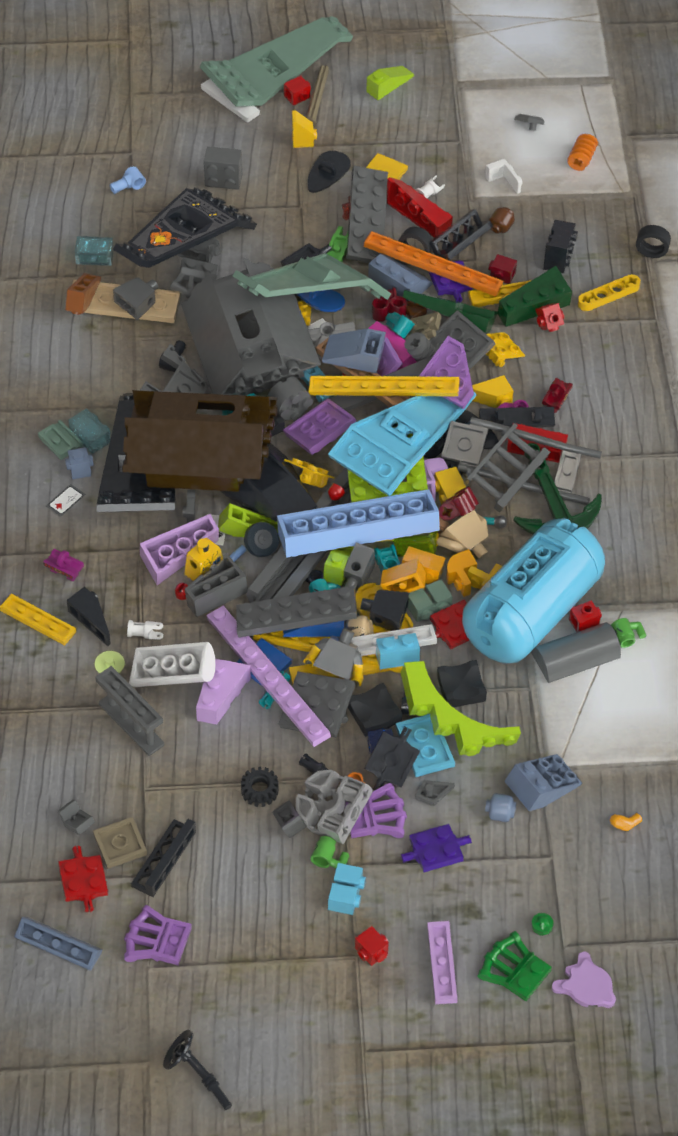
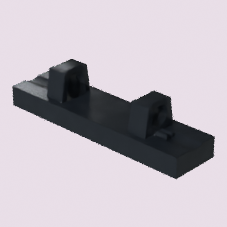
M554 407L479 409V419L509 427L513 423L530 427L555 426Z

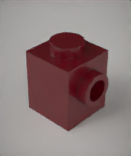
M497 254L494 261L491 260L489 264L490 276L502 280L503 283L511 284L516 274L517 260Z

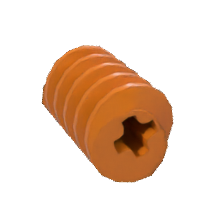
M591 134L579 135L568 156V165L574 170L583 171L589 165L598 146V140Z

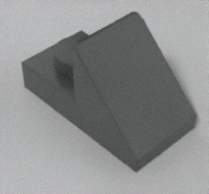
M290 800L272 811L289 838L306 828V824Z

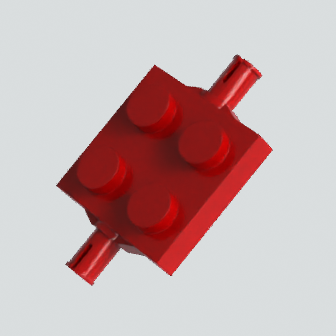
M465 600L459 601L430 616V620L435 626L436 638H441L446 642L450 650L470 641L462 625L463 609L467 604Z
M74 846L72 848L73 859L58 861L65 902L83 901L85 912H89V909L92 912L94 910L92 900L97 897L108 896L101 855L83 857L81 846H77V848Z

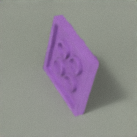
M327 398L283 429L287 437L313 455L330 442L335 441L338 436L346 432L351 424L357 421L354 416Z

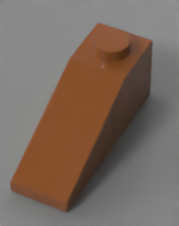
M84 273L67 289L65 310L71 311L73 314H83L91 304L100 284L101 276Z

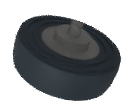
M258 522L252 524L246 530L244 544L252 555L267 557L276 551L279 545V535L271 524Z

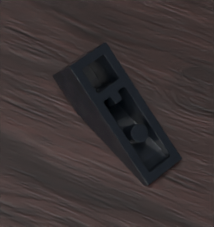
M84 586L67 599L68 612L104 644L109 646L111 644L110 633L99 598L95 592L89 591Z

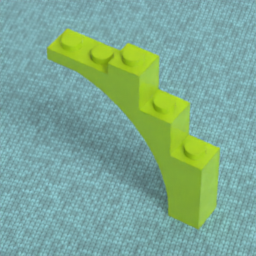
M424 661L404 662L401 677L410 715L424 716L430 714L434 735L449 736L454 734L459 755L474 756L479 754L482 746L492 747L502 744L510 746L517 743L521 735L519 726L498 728L477 722L463 715L443 699L436 690L427 673Z

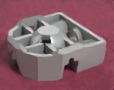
M333 770L317 771L305 781V795H297L296 811L311 832L320 836H329L336 842L344 844L373 790L366 783L346 775L343 777ZM313 793L318 795V801L311 799ZM333 796L332 800H325L326 797ZM321 817L320 821H319L318 824H317L318 829H315V825H316L317 821L319 820V818Z

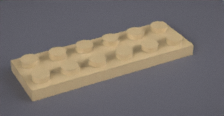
M100 282L89 308L84 312L135 319L114 302L113 289L120 286L118 284ZM155 290V304L140 319L174 323L181 293L171 290Z

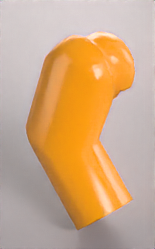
M638 813L629 818L617 814L612 815L610 818V823L615 828L623 831H629L642 822V818Z

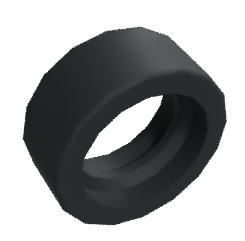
M658 225L644 226L638 232L636 248L646 257H663L669 251L670 233ZM656 238L663 244L651 245L644 239Z
M409 227L398 240L409 245L407 238H414L422 243L424 251L428 253L432 251L430 241L433 239L431 235L419 227Z

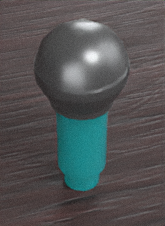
M500 515L495 518L484 517L487 525H494L499 529L507 525L505 516Z

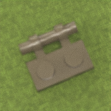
M435 312L409 319L415 325L404 340L416 332L422 333L428 340L436 337V330H439L442 318L440 313Z

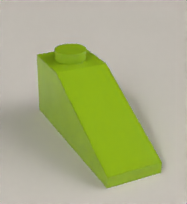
M404 66L378 69L367 76L366 92L375 99L380 100L413 78L414 74Z
M229 503L219 515L218 528L223 533L244 538L246 530L252 524L266 522L271 524L278 532V523L270 518Z
M354 546L337 548L330 552L324 564L323 579L326 582L342 586L345 580L344 569Z

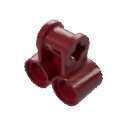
M396 287L387 290L391 293L388 300L383 297L373 300L372 318L375 321L383 322L386 320L385 318L388 313L394 312L406 317L407 301L402 296H397Z
M470 486L461 489L455 493V496L442 503L439 508V516L443 520L449 521L459 515L464 516L476 509L475 506L479 502ZM446 507H447V509H450V508H451L452 511H451V512H450V511H446L445 508H446Z

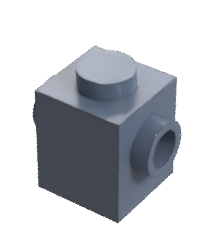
M87 448L68 450V459H65L67 470L71 471L72 479L91 476L90 466L94 464L92 454L88 455Z

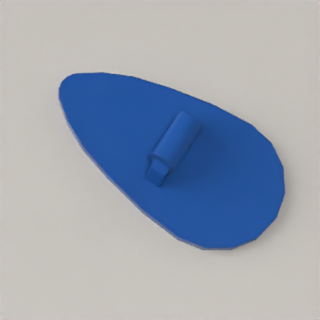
M332 289L296 294L308 305L323 312H336L345 305L344 297Z

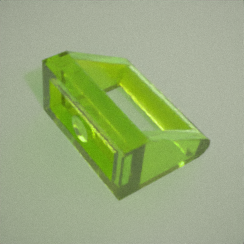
M437 531L425 536L394 538L393 543L397 556L404 557L409 546L435 554Z

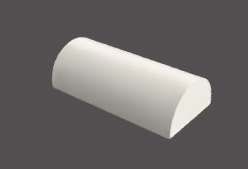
M209 642L136 648L129 684L132 687L209 682L214 676L216 665L213 648Z

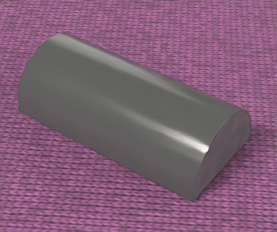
M607 622L538 645L531 651L548 683L621 658L619 640L614 629Z

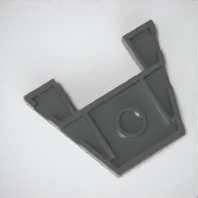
M170 344L160 359L177 370L161 392L205 394L209 385L195 369H191L185 363L186 359L182 355L179 356L174 351L175 347ZM145 381L140 391H160L147 381Z

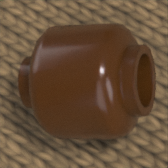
M507 207L495 209L489 218L493 226L491 230L497 234L499 232L507 233L515 222L514 213Z

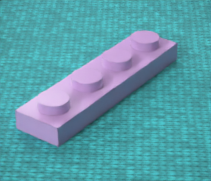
M449 921L428 922L427 929L435 1004L457 1003Z

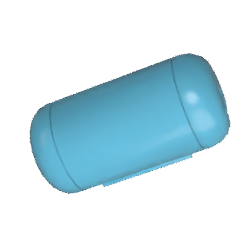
M566 518L549 520L543 524L465 605L462 625L473 646L488 658L500 663H516L526 657L602 576L605 566V555L596 537L587 528H578L577 524L571 523Z

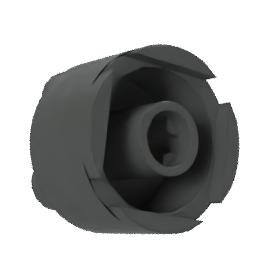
M289 377L286 378L288 381L276 383L270 390L268 397H278L276 403L277 414L283 420L296 421L313 404V399L297 378Z

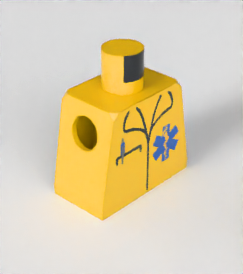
M208 538L199 539L197 545L187 553L185 576L192 581L196 580L200 575L204 576L210 571V567L213 564L217 565L223 559L220 547Z

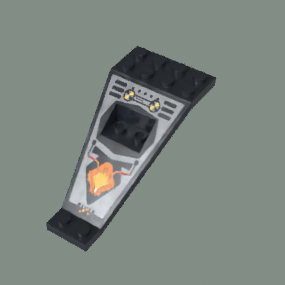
M196 187L194 189L186 188L128 243H115L113 250L140 267L150 268L232 228L242 227L254 230L257 223L252 221L251 216L245 213L240 214L238 208L232 205H225L226 201L218 197L215 199L212 197V193L205 189L202 191Z

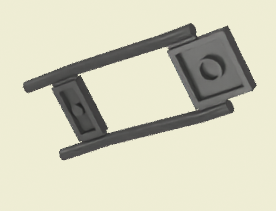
M474 417L471 418L470 425L451 421L441 457L442 459L459 462L458 471L467 473L472 467L475 469L480 464L488 429L503 432L507 426ZM515 429L513 433L519 438L563 450L554 483L562 499L588 505L589 497L572 494L581 455L600 459L602 451L563 443ZM481 469L478 473L479 476L504 483L491 471ZM526 482L521 487L543 494L540 485Z

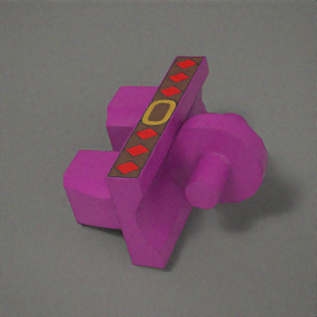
M53 549L50 556L43 561V565L50 568V571L60 573L72 582L78 577L79 572L84 567L83 562L69 556V552L65 550L61 552Z

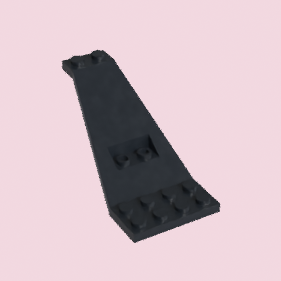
M125 393L119 398L98 493L97 512L175 510V488L147 487L145 473L122 472L126 456L125 452H123L124 437L127 434L125 417H131L134 408L133 393Z

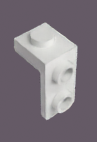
M505 159L486 165L485 178L488 182L505 177L517 194L521 192L522 179L514 172L512 165L508 164Z

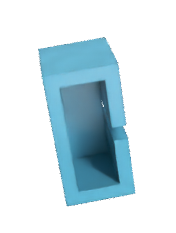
M416 633L398 635V639H395L394 636L376 639V657L379 668L403 666L404 662L419 661L420 646Z
M338 863L334 876L335 883H332L328 898V910L353 915L355 907L359 908L361 895L358 894L360 889H364L366 877L363 876V868Z

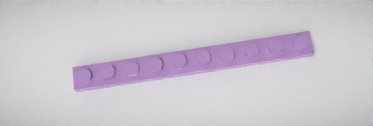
M221 606L207 615L208 621L242 662L251 665L252 674L311 745L315 747L330 738V731L250 636L238 638L237 621L228 610Z

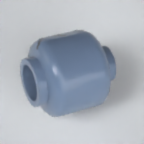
M495 793L492 795L491 800L487 799L485 811L489 812L491 820L509 822L510 818L514 819L516 802L513 801L512 796Z

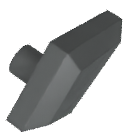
M518 114L514 119L529 122V130H536L537 124L544 125L542 117Z
M423 780L415 799L435 806L455 787V784Z

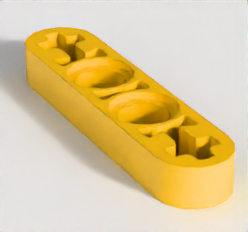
M631 274L585 292L578 298V307L583 311H590L639 290L641 280L638 276ZM613 288H620L621 291L616 292V291H613L612 289H613ZM604 294L606 297L600 298L597 295Z

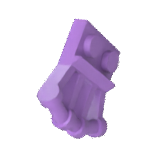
M391 783L372 792L350 832L351 838L367 835L375 836L377 833L392 835L395 838L404 837L405 831L403 827L407 818L406 811H403L404 802L396 794L395 788ZM384 795L390 798L389 800L372 803ZM389 808L395 809V812H389L379 815H375L374 811ZM396 821L395 827L379 825V823Z
M144 905L141 909L142 912L134 920H131L129 925L130 931L125 935L126 953H124V960L134 962L137 959L152 958L157 962L160 960L178 965L192 929L191 924L166 918L148 905ZM148 917L161 924V927L145 923L144 921ZM139 931H144L158 936L155 940L137 934ZM135 944L151 947L153 949L135 951Z

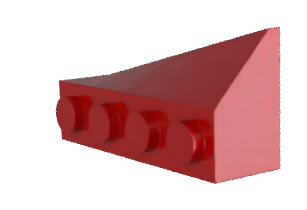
M392 177L387 179V204L427 231L431 236L436 238L452 225L453 216L438 207L437 204L431 202L423 194H420L403 181Z

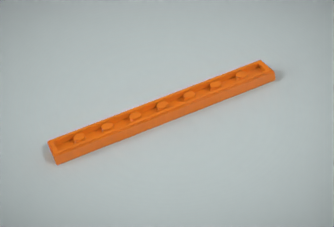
M372 231L364 242V247L495 297L503 285V281Z

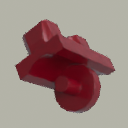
M555 378L543 398L542 404L547 407H554V413H557L571 391L573 384L565 383Z

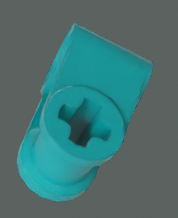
M394 544L381 549L374 548L375 560L381 574L385 569L400 565Z

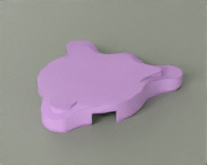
M587 952L579 954L577 964L566 967L565 974L569 979L556 980L552 984V991L554 993L566 994L584 1007L598 1005L597 1007L611 1008L616 1001L609 974L596 966Z

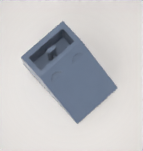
M362 329L329 335L322 362L377 374L384 349L386 332Z
M558 754L515 764L504 781L528 811L543 808L582 784L576 774L572 772Z

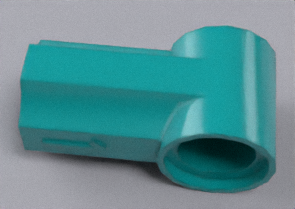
M396 312L388 313L385 318L386 325L403 339H405L415 325L407 317Z

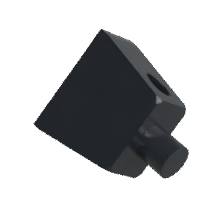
M378 590L374 600L362 599L360 609L370 611V620H372L373 625L389 631L400 630L409 605V593Z

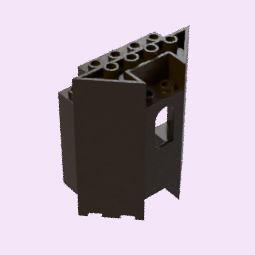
M132 390L134 408L131 417H125L127 434L124 437L123 452H125L126 456L122 472L145 473L147 487L239 492L240 485L244 484V479L261 478L264 459L268 458L269 447L267 445L271 444L272 440L270 431L274 430L275 421L273 417L277 416L276 403L278 397ZM197 409L234 411L229 415L196 414Z

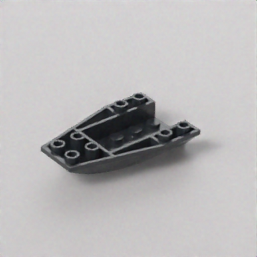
M273 444L267 445L269 447L268 458L264 459L260 479H244V484L240 485L239 492L221 491L225 496L276 522L278 515L317 509L316 503L301 482L292 464L284 461V459H289Z

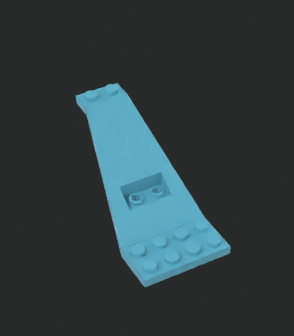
M474 392L473 397L464 409L441 396H415L351 424L328 455L331 459L387 496H391L414 465L446 432L450 422H455L476 397V393ZM394 424H398L396 428L392 427ZM408 434H413L412 437H407Z

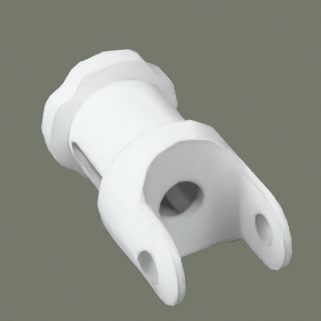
M436 175L425 182L423 187L417 188L416 191L428 199L429 196L441 191L445 184L438 187L433 181L436 179Z
M129 620L127 636L162 639L163 633L154 632L153 629L160 630L163 628V624L153 621L142 623Z

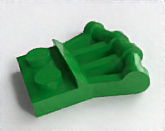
M513 931L509 937L496 941L493 944V949L484 955V963L477 976L483 981L502 985L524 1001H527L551 972L552 966L535 956L534 952L528 951L521 941L519 934ZM515 944L524 958L521 959L508 950L507 947ZM498 955H502L515 964L514 970L498 960ZM491 966L495 967L508 977L506 978L503 976L490 973Z

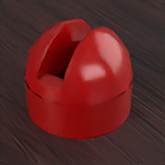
M333 483L328 490V494L332 500H339L345 494V491L341 486Z
M185 583L176 585L175 596L177 599L186 600L185 588L189 585Z

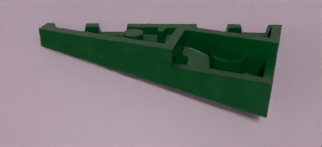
M404 290L403 298L439 312L449 318L456 311H459L484 333H490L498 313L495 310H488L443 298H435Z

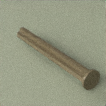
M321 65L319 68L306 116L307 119L313 122V128L316 127L315 120L329 72L327 65Z

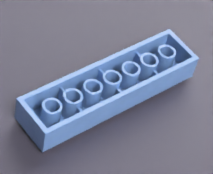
M429 489L277 516L278 535L286 557L355 546L356 542L359 544L374 543L440 530L439 510Z

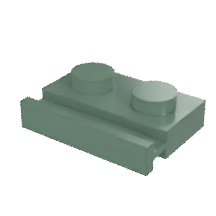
M58 420L57 424H52L38 432L39 439L60 460L68 456V450L83 447V442L61 420Z

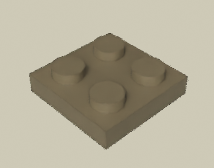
M133 817L93 830L94 838L107 869L147 855L146 847Z

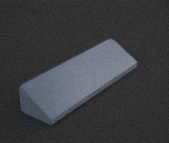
M29 917L21 918L14 936L88 970H92L102 952V949Z

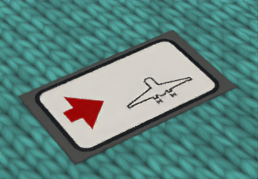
M70 484L49 502L46 507L59 516H63L86 494Z

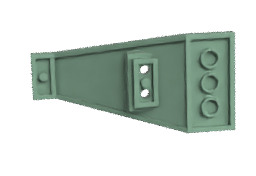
M322 17L231 60L202 61L200 68L236 107L260 106L283 89L284 83L296 78L338 42H351L353 35L336 17Z
M326 253L311 258L307 257L305 260L300 258L298 262L251 277H247L237 270L233 274V277L239 280L237 282L239 286L244 289L250 287L248 291L256 296L261 294L264 297L355 286H359L366 292L371 290L370 294L378 299L383 297L388 300L391 295L390 292L369 277Z

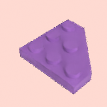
M448 336L419 376L459 377V396L441 397L464 409L474 395L464 344Z

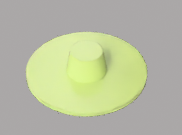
M106 651L97 656L95 669L98 673H101L112 666L120 673L125 666V661L118 652Z

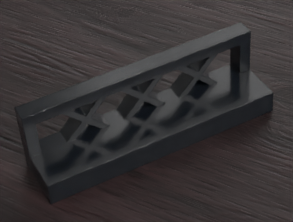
M472 209L430 241V245L434 255L451 260L493 226L491 221L481 222L477 210ZM471 217H473L475 221V224L473 226L470 225ZM460 225L464 226L463 234L459 233ZM450 233L453 234L452 242L448 241ZM439 241L443 243L441 251L437 246Z
M189 818L185 824L175 819L172 821L132 881L131 887L151 897L155 896L195 835V821ZM175 827L181 829L177 836L173 838L172 832ZM171 844L165 854H162V847ZM159 861L155 869L152 870L150 866L152 862ZM149 877L145 886L139 884L142 878Z

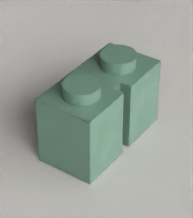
M442 579L426 585L428 594H426L423 588L409 593L408 609L417 622L427 620L432 614L452 605L453 596Z

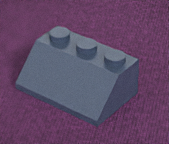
M379 254L369 263L368 277L386 290L396 287L397 296L403 297L404 290L422 294L433 283L397 259L384 254Z

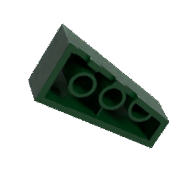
M554 266L499 300L498 316L504 326L508 327L537 317L536 308L551 303H559L560 308L569 306L572 290L557 266Z

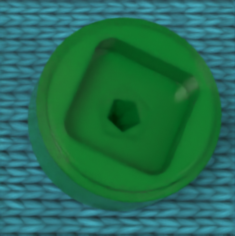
M546 913L536 914L532 919V930L542 936L549 934L553 929L552 917Z

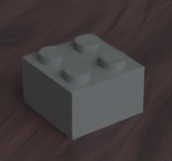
M207 146L204 157L205 186L239 190L242 179V150Z

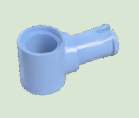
M130 167L125 171L122 179L109 185L113 194H116L126 188L141 189L145 185L146 179L137 167Z

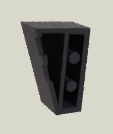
M554 220L551 235L548 238L549 243H546L543 270H550L557 266L560 273H564L566 266H570L571 256L569 254H573L575 245L572 242H576L578 231H575L576 223Z

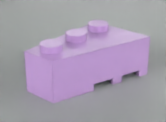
M215 659L214 676L211 681L203 683L196 706L197 721L218 724L230 708L232 701L235 697L239 696L241 689L250 681L251 665Z

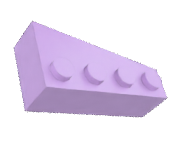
M211 514L140 543V556L156 585H159L185 566L187 553L197 545L199 539L208 538L213 543L218 541L219 528Z

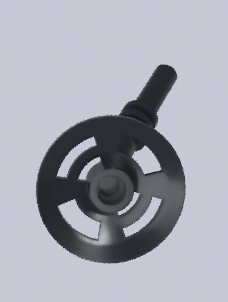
M185 1030L168 1049L163 1061V1067L169 1070L179 1064L181 1060L183 1062L187 1061L202 1078L204 1086L209 1092L214 1094L224 1110L230 1109L232 1104L220 1089L217 1079L203 1067L190 1050L193 1032Z

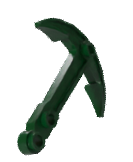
M528 444L535 451L538 450L540 452V447L537 444ZM524 452L525 457L529 460L528 464L530 465V463L532 462V460L530 459L531 457ZM544 460L538 467L541 469H537L533 475L539 482L553 519L566 518L571 523L577 524L578 528L585 527L588 529L599 514L602 494H597L595 499L583 508L582 513L571 516L550 475V469L546 460ZM517 516L513 519L519 527L532 535L545 524L542 523V519H528Z

